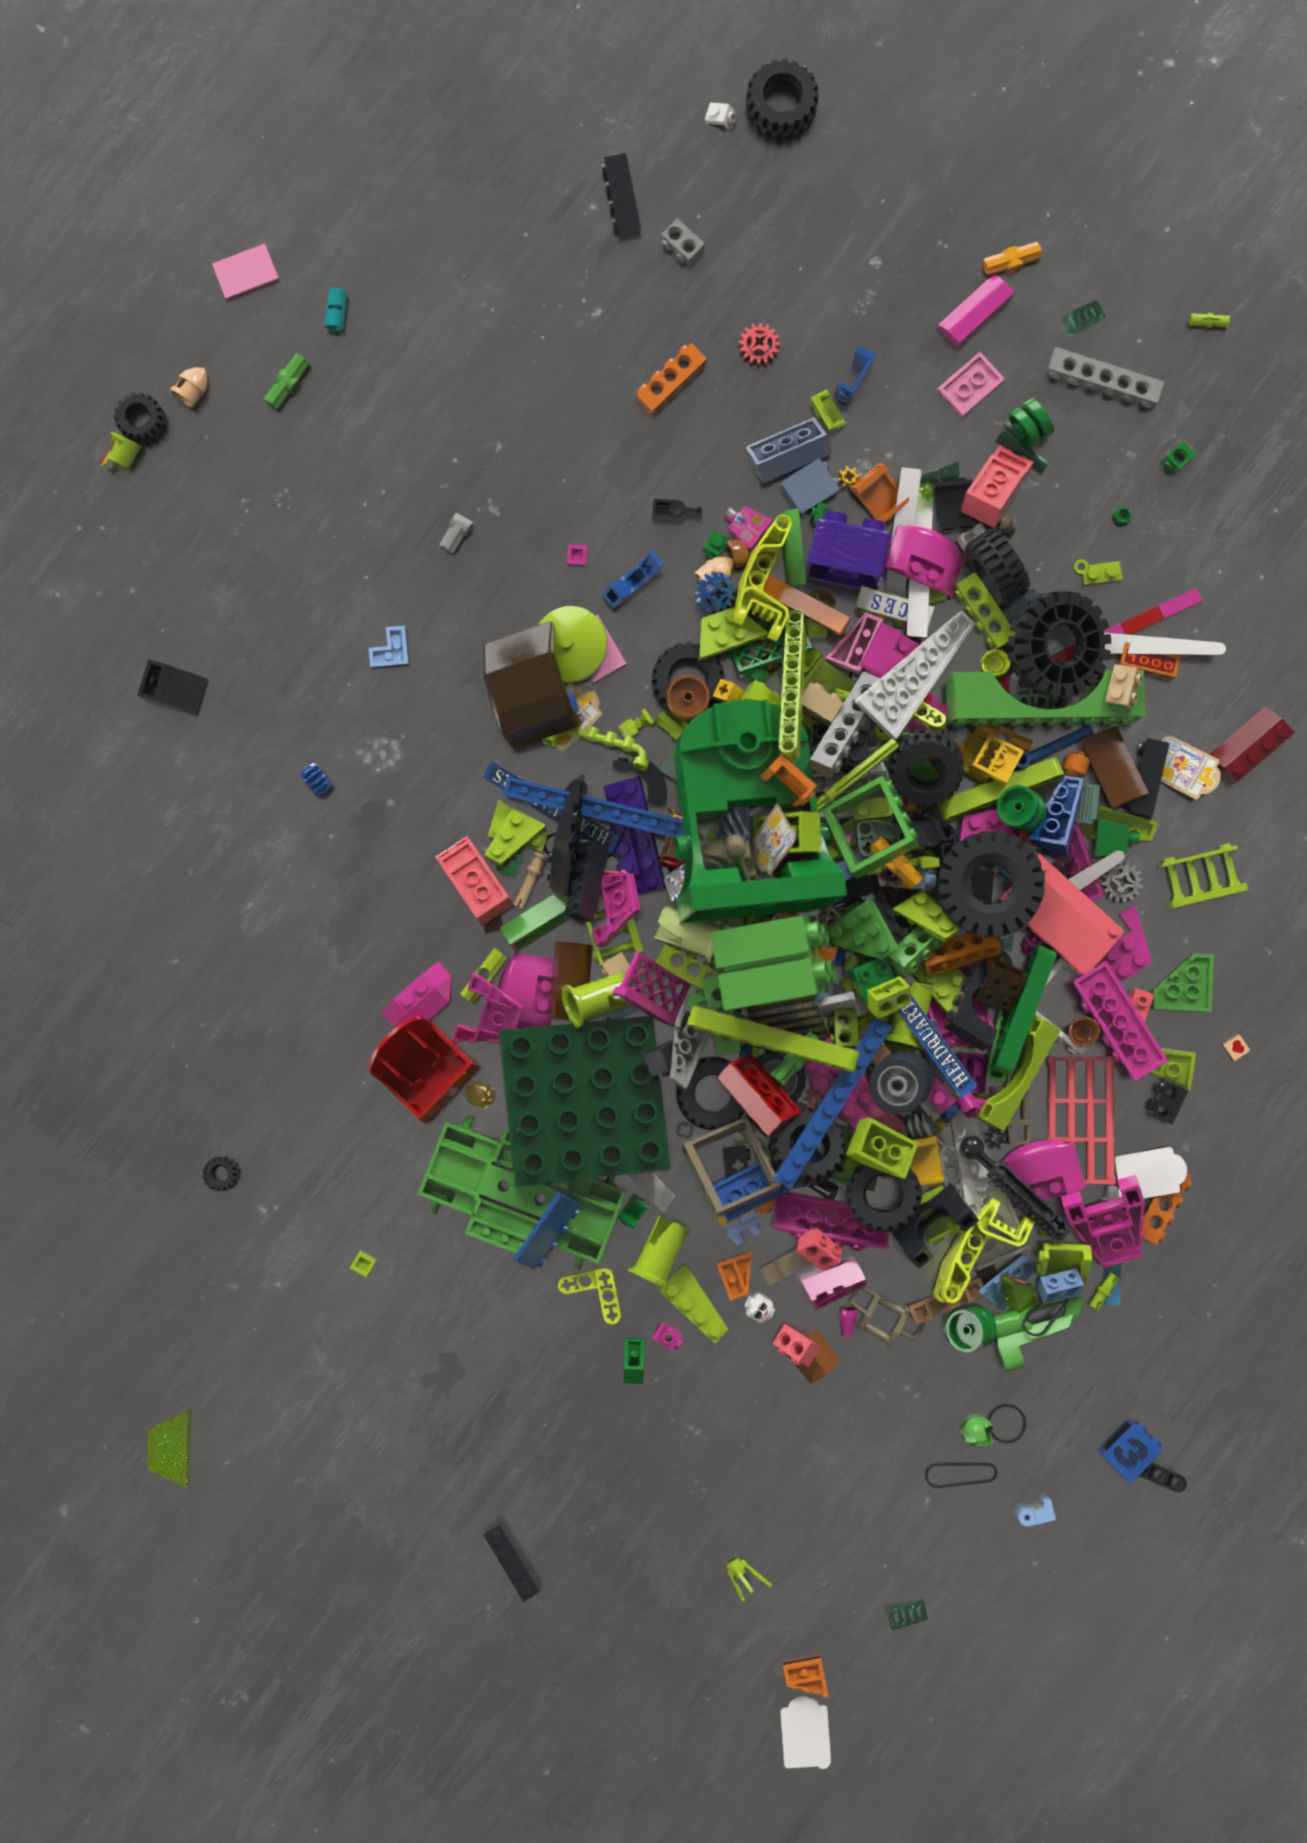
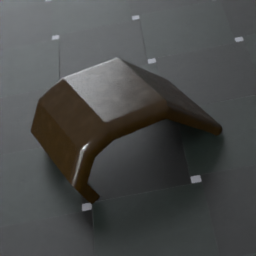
M548 621L535 627L533 626L484 645V682L500 732L512 749L572 730L583 724L584 717L582 713L577 714L566 693L556 657L555 626L552 622Z

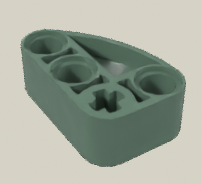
M1015 673L1010 677L1009 694L1016 700L1040 709H1061L1067 706V697H1059L1058 702L1054 704L1055 696L1040 695L1033 692V688H1027L1024 684L1019 686V680L1024 677H1017ZM1041 697L1040 702L1036 704V699Z
M861 820L855 825L857 851L862 856L869 857L875 855L870 849L868 853L862 849L866 842L867 845L872 846L880 837L888 840L891 846L899 842L889 822ZM863 823L869 827V831L866 834L860 832V826Z

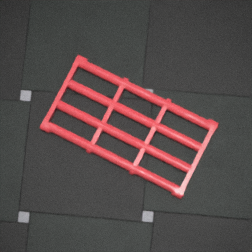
M1047 1056V1140L1068 1141V1144L1072 1142L1074 1149L1075 1142H1087V1180H1084L1085 1184H1116V1176H1114V1057ZM1056 1061H1067V1099H1056ZM1075 1061H1087V1099H1075ZM1094 1061H1106V1099H1094ZM1056 1103H1067L1068 1138L1056 1137ZM1075 1103H1087V1138H1075ZM1094 1103H1106V1138H1095ZM1095 1142H1106V1180H1095Z

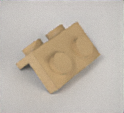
M1114 664L1106 703L1133 709V705L1137 703L1138 699L1137 688L1142 683V674L1138 668Z

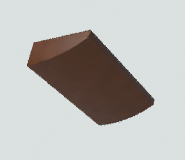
M1118 726L1105 729L1080 740L1113 810H1117L1149 794Z
M555 942L550 1019L569 1020L562 1000V988L565 985L575 988L590 983L592 945Z

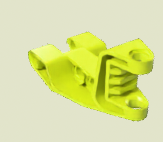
M779 515L749 556L738 583L733 622L742 625L749 609H751V614L753 615L757 612L760 618L766 616V621L768 622L771 619L774 620L767 637L774 641L778 640L789 616V610L785 605L763 592V587L778 552L790 531L792 522L787 515ZM777 523H783L785 525V529L778 527ZM759 562H765L767 568L760 567ZM756 578L760 585H754L751 579Z
M991 1197L976 1214L980 1221L966 1232L961 1230L943 1259L933 1291L935 1300L948 1303L959 1301L970 1281L969 1273L985 1242L991 1239L1010 1247L1022 1246L1028 1239L1034 1221L1025 1216L1016 1231L1013 1228L1007 1229L1008 1225H1000L1001 1221L999 1220L993 1221L1000 1202ZM987 1227H989L990 1229H992V1230L998 1232L999 1234H1001V1235L1007 1237L1008 1239H1005V1238H1003V1237H1001V1236L995 1234L994 1232L988 1230ZM973 1236L978 1240L976 1247H972L970 1244V1239ZM964 1253L969 1257V1262L966 1265L961 1262V1256Z

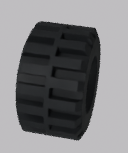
M131 392V396H123L124 400H119V407L114 409L116 412L114 419L117 428L127 439L135 443L145 444V441L153 442L152 438L155 437L157 439L159 437L158 432L162 433L164 430L162 425H165L166 421L164 420L165 413L162 411L163 409L147 393L144 395L143 392H138V395H136L135 392ZM140 409L149 411V419L143 426H131L130 419L135 411Z

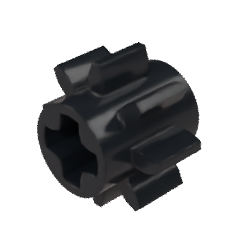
M990 1126L991 1131L989 1133L984 1132L987 1135V1139L984 1142L990 1143V1149L994 1145L1001 1149L1000 1144H1007L1004 1140V1136L1007 1133H1001V1129L997 1128V1131H995ZM993 1133L1000 1136V1138L997 1139V1143L995 1141H991V1138L994 1137Z

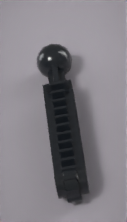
M967 1136L962 1139L960 1153L968 1160L976 1159L989 1171L986 1175L989 1178L988 1183L994 1182L995 1188L999 1187L1001 1193L1004 1192L1007 1198H1011L1013 1200L1012 1203H1016L1018 1209H1022L1024 1214H1028L1030 1216L1029 1219H1033L1036 1222L1035 1225H1039L1042 1231L1045 1230L1047 1236H1050L1052 1240H1063L1070 1233L1069 1222L1064 1220V1217L1061 1218L1059 1212H1055L1053 1207L1047 1204V1201H1043L1041 1199L1042 1196H1038L1036 1191L1030 1188V1185H1026L1024 1183L1025 1180H1021L1018 1177L1019 1175L1013 1172L1012 1168L1009 1169L1007 1167L1008 1162L1003 1163L1000 1161L996 1163L984 1152V1143L977 1136Z

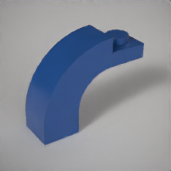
M654 550L649 551L633 569L611 583L602 593L603 597L614 609L646 586L659 573V570L665 563Z

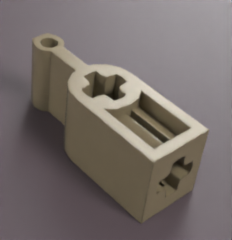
M796 1247L760 1268L768 1285L771 1286L809 1265L811 1262L799 1254Z

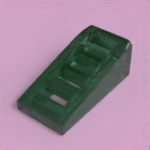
M1095 300L1066 313L1062 318V322L1069 335H1072L1105 318L1106 315L1098 301ZM1090 308H1092V309L1094 310V312H1095V314H1096L1095 317H1094L1092 311L1090 310Z
M955 462L922 475L920 484L937 483L938 480L948 479V482L956 481L960 477L959 463Z
M924 1600L886 1609L891 1631L928 1620ZM916 1607H920L922 1617H918ZM909 1609L913 1611V1619H910ZM903 1611H905V1615H906V1619H907V1620H904V1621H903L902 1614H901V1612H903ZM896 1613L898 1614L899 1622H895L894 1614Z

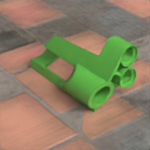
M1082 1294L1081 1296L1070 1298L1066 1304L1064 1316L1055 1318L1047 1331L1041 1336H1031L1022 1327L1024 1317L1038 1303L995 1316L998 1338L996 1347L1006 1373L1025 1367L1020 1346L1071 1328L1072 1321L1077 1319L1082 1311ZM1065 1300L1048 1305L1042 1303L1034 1312L1061 1305ZM1027 1318L1025 1326L1029 1332L1037 1334L1044 1330L1050 1320L1033 1325L1030 1324L1029 1318Z

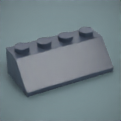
M815 417L745 447L762 483L772 481L774 478L788 474L792 470L807 466L818 458L822 459L832 454L828 436Z

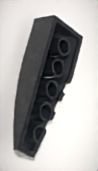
M585 775L579 776L566 800L556 829L553 849L549 854V863H551V870L548 871L547 881H550L549 888L567 897L580 843Z

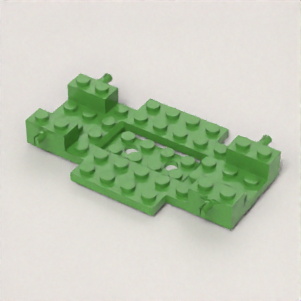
M467 1114L462 1125H456L448 1121L445 1122L417 1195L433 1201L428 1211L429 1213L433 1211V1214L436 1215L439 1205L443 1204L472 1215L465 1234L517 1254L539 1220L479 1197L480 1194L542 1217L559 1190L546 1185L514 1188L513 1173L491 1165L494 1161L512 1168L508 1125H506L502 1138L498 1142L469 1128L474 1117L470 1116L469 1118ZM607 1176L606 1180L588 1178L553 1183L564 1188L563 1193L579 1203L577 1208L580 1211L574 1219L570 1217L566 1224L569 1227L563 1236L559 1233L555 1239L558 1242L555 1248L576 1256L573 1268L576 1269L579 1262L577 1270H581L584 1260L597 1264L601 1260L627 1191L613 1183L616 1176H612V1178ZM502 1180L509 1183V1189L505 1192L500 1191L498 1188V1184ZM538 1194L543 1195L546 1199L545 1203L541 1206L537 1205L534 1201L535 1196Z

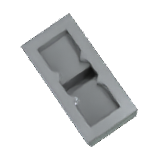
M678 218L662 233L663 246L669 251L673 250L676 253L677 259L682 263L686 262L690 265L705 250V243ZM672 234H678L680 238L678 240H672L670 236ZM692 247L694 250L691 253H687L684 251V248Z

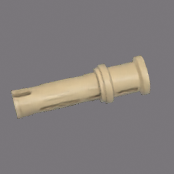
M535 851L533 852L534 857L530 866L526 868L528 873L513 905H519V908L524 909L538 876L540 877L543 874L542 869L546 861H549V857Z

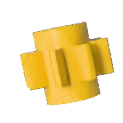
M846 466L844 472L839 470L838 474L842 477L837 480L839 483H842L841 489L847 487L850 491L852 490L850 487L861 476L855 473L856 468L852 470ZM846 475H849V477L852 478L851 482H849L848 479H845Z

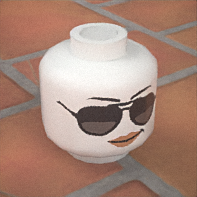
M760 1294L749 1297L745 1302L746 1315L759 1323L769 1321L774 1314L775 1309L772 1301Z

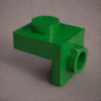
M818 502L817 507L812 508L811 518L814 519L813 525H816L818 519L824 518L825 511L835 510L825 508L824 503Z
M633 1194L620 1213L618 1220L623 1225L634 1229L650 1204Z

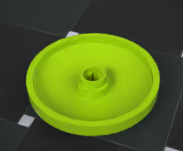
M576 606L561 607L548 613L539 624L550 621L555 626L556 657L563 682L575 683L591 677L602 666L608 651V637L601 621L590 611Z

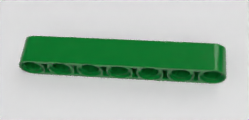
M1036 945L1024 974L1027 982L1011 1008L991 1062L992 1070L1007 1076L1013 1073L1056 959L1055 951L1041 945Z

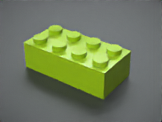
M820 812L785 813L784 815L790 827L796 833L795 842L785 855L820 852ZM768 816L753 817L754 836Z

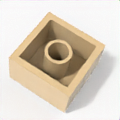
M810 683L803 694L802 711L820 723L830 726L843 705L842 698L835 693L830 695L825 692V688L818 683Z

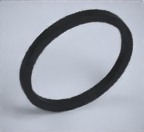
M1001 1404L995 1407L990 1412L988 1420L991 1421L992 1415L998 1409L1003 1407H1011L1016 1409L1021 1414L1023 1418V1429L1021 1433L1012 1440L999 1439L994 1435L992 1431L991 1436L1001 1443L1016 1442L1025 1433L1027 1424L1025 1415L1018 1407L1012 1404Z

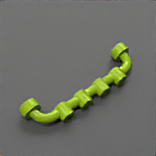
M581 725L563 732L571 737H582L590 742H601L608 747L616 746L627 752L635 751L639 756L634 758L632 766L640 771H646L649 761L646 759V750L642 746L635 744L636 740L630 736H625L624 740H619L614 732L608 731L604 736L599 734V729L595 727H589L588 731L581 729ZM554 735L542 741L548 746L556 747L559 737Z

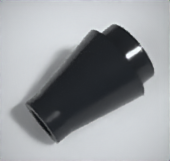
M830 1181L820 1182L816 1186L810 1184L809 1188L827 1200H834L839 1190V1186Z

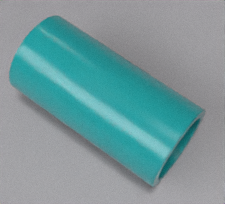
M339 288L329 289L324 324L326 329L333 331L343 330L348 293L346 290Z

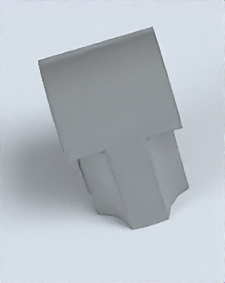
M456 513L451 519L448 526L449 529L439 545L446 551L454 554L463 537H466L470 532L473 522Z

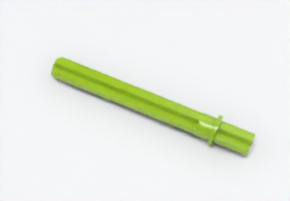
M891 739L827 791L824 790V793L816 799L818 812L830 802L833 803L834 799L896 751L899 748L897 742Z

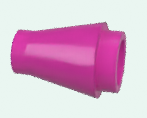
M843 1307L841 1312H839L843 1337H853L858 1317L857 1309Z

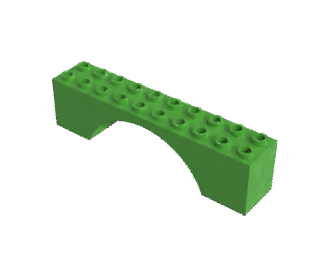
M1106 670L1103 675H1097L1098 681L1092 687L1090 686L1089 690L1078 702L1061 709H1040L1016 700L1002 688L993 672H954L946 678L947 724H953V727H964L965 724L981 727L988 723H991V726L994 727L1003 726L1005 723H1010V726H1021L1022 723H1028L1029 726H1039L1040 723L1055 726L1066 722V725H1078L1080 722H1085V725H1096V722H1103V725H1113L1115 722L1122 721L1123 725L1133 724V722H1138L1140 718L1145 716L1144 670H1139L1142 674V683L1137 688L1138 699L1137 703L1133 705V709L1106 703L1113 670Z

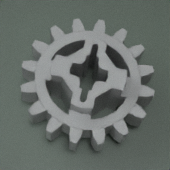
M1128 861L1124 865L1120 862L1117 866L1107 871V875H1101L1105 882L1100 884L1106 887L1103 890L1104 893L1109 892L1108 899L1115 897L1114 901L1118 902L1121 898L1122 903H1125L1127 898L1130 901L1134 899L1133 894L1139 895L1137 889L1143 888L1142 885H1139L1143 878L1138 877L1141 871L1135 872L1136 865L1129 867ZM1121 869L1119 875H1112L1114 871ZM1129 873L1132 874L1134 881L1131 880ZM1123 877V881L1127 884L1120 886L1121 883L1118 880ZM1110 883L1113 884L1115 888L1114 891L1112 890ZM1126 888L1132 889L1128 894L1123 895Z

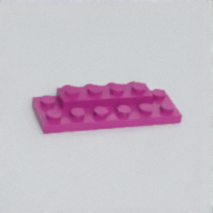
M1107 961L1073 981L1082 997L1083 1003H1081L1084 1011L1091 1013L1094 1018L1093 1020L1097 1022L1104 1034L1102 1036L1106 1046L1111 1045L1114 1052L1112 1055L1117 1063L1121 1062L1124 1064L1134 1081L1168 1061Z
M828 1038L824 1041L833 1044ZM808 1061L803 1067L805 1072L811 1077L810 1081L812 1082L811 1087L817 1093L821 1092L824 1096L841 1071V1069ZM861 1076L838 1113V1117L843 1122L847 1121L851 1125L850 1130L853 1134L859 1120L872 1118L896 1132H899L906 1125L897 1114L886 1112V1110L880 1108L875 1103L870 1093L869 1083L863 1076Z
M790 1192L777 1197L772 1225L774 1230L790 1232V1235H793L794 1239L798 1240L802 1234L817 1228L840 1247H844V1245L851 1246V1249L854 1251H862L867 1247L887 1250L890 1231H875L862 1225L853 1216L848 1206L849 1203ZM873 1208L874 1210L881 1213L892 1212L888 1210Z

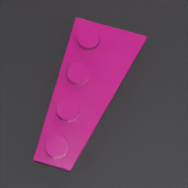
M1076 824L1074 825L1068 856L1053 854L1069 878L1093 865L1079 825ZM1099 878L1080 890L1091 901L1105 896Z

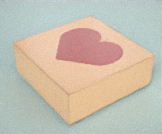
M1240 1034L1223 1044V1047L1233 1061L1250 1051Z

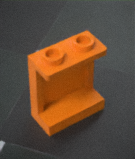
M878 463L850 488L874 519L887 524L894 518L893 515L908 503L909 497L896 507L899 486L887 472L889 470L884 463Z
M782 754L760 776L763 780L767 781L775 774L796 793L799 798L794 802V807H797L799 804L803 806L815 794L813 789L816 785Z

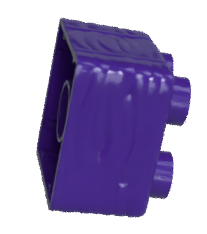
M825 511L824 518L816 521L805 576L861 588L862 585L878 590L883 579L891 534L885 531L886 523L866 518L863 519L862 526L848 524V515L844 513Z

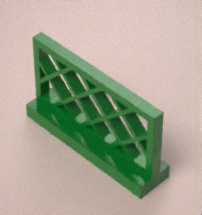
M765 619L756 623L769 634L774 620L771 619L768 622ZM786 623L779 641L765 637L759 639L764 641L761 647L751 642L742 645L746 647L742 653L735 651V649L730 650L740 675L784 660V654L776 652L779 647L785 648L783 641L785 639ZM806 634L805 653L813 651ZM768 642L776 645L773 651L765 649ZM750 648L758 651L755 657L747 655ZM761 653L770 655L766 660L758 659ZM743 659L752 661L750 665L741 667Z

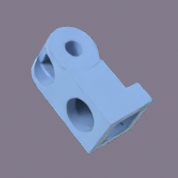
M1050 1498L1042 1499L1043 1505L1032 1508H1020L1017 1513L1020 1523L1024 1526H1032L1056 1520Z

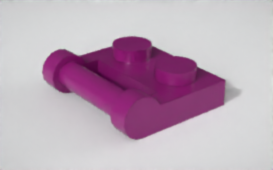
M958 1052L961 1064L967 1071L968 1063V1073L977 1084V1087L970 1092L986 1093L988 1054Z

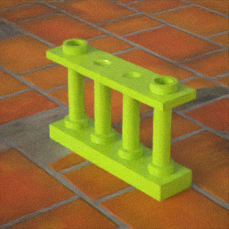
M1228 843L1220 845L1219 850L1177 860H1175V857L1163 859L1164 863L1159 864V868L1167 867L1174 892L1173 900L1168 902L1169 908L1173 909L1247 891V883L1241 884L1240 880L1238 881L1230 852L1238 849L1237 845L1231 847V844ZM1223 853L1230 883H1228L1229 887L1222 888L1219 885L1212 859L1213 855ZM1201 858L1205 859L1211 883L1210 891L1203 893V889H1200L1193 860ZM1186 862L1193 890L1191 892L1192 896L1185 897L1181 892L1175 869L1176 864Z
M601 891L599 893L598 899L603 898ZM605 910L595 912L594 921L605 918ZM633 918L616 933L630 932L632 939L628 940L629 942L602 951H599L598 946H595L591 923L586 922L595 948L592 955L595 963L599 962L600 966L603 963L602 958L630 949L640 953L644 952Z

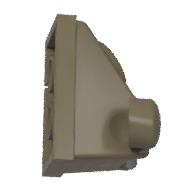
M739 829L741 836L736 835L733 831L729 837L727 834L712 837V841L710 839L700 841L705 870L738 867L742 882L757 880L751 839L744 841L742 837L745 835L742 829Z

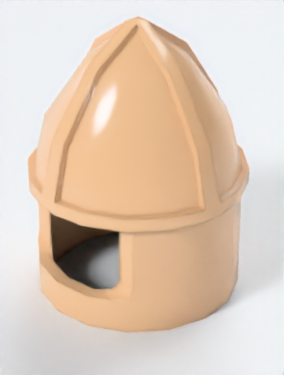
M201 367L185 370L178 376V383L170 389L171 394L190 408L195 406L207 388L206 370Z
M726 556L715 557L707 561L694 574L697 580L699 578L704 580L705 573L711 576L712 571L717 572V574L720 571L724 573V576L728 575L731 578L734 570V559ZM719 580V582H721V586H725V584L721 580Z

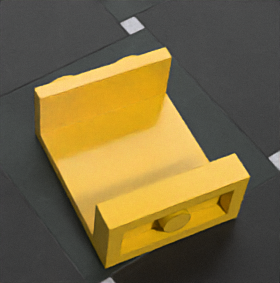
M936 1133L932 1136L925 1135V1137L910 1138L918 1143L910 1168L917 1175L921 1188L922 1185L927 1184L930 1187L941 1185V1182H944Z

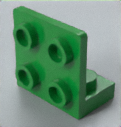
M872 957L844 970L846 977H854L865 1005H868V990L895 978L887 958L878 959Z

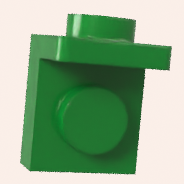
M713 530L702 547L704 555L710 559L720 557L728 545L725 542L730 541V539Z

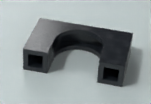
M869 874L858 879L853 876L846 880L847 895L834 904L835 907H847L859 899L865 901L873 899L896 943L904 939L902 929L898 925L894 912L886 899V894L878 882V876L876 874ZM856 952L859 960L872 958L871 956Z
M980 959L968 966L966 970L968 974L959 985L961 990L952 1001V1010L945 1017L946 1023L944 1028L983 1051L992 1045L998 1030L981 1020L972 1008V995L975 991L979 990L988 974L986 962Z
M952 1183L920 1207L913 1220L906 1226L891 1231L903 1251L918 1269L934 1258L924 1241L926 1230L934 1221L942 1217H951L964 1232L980 1221Z

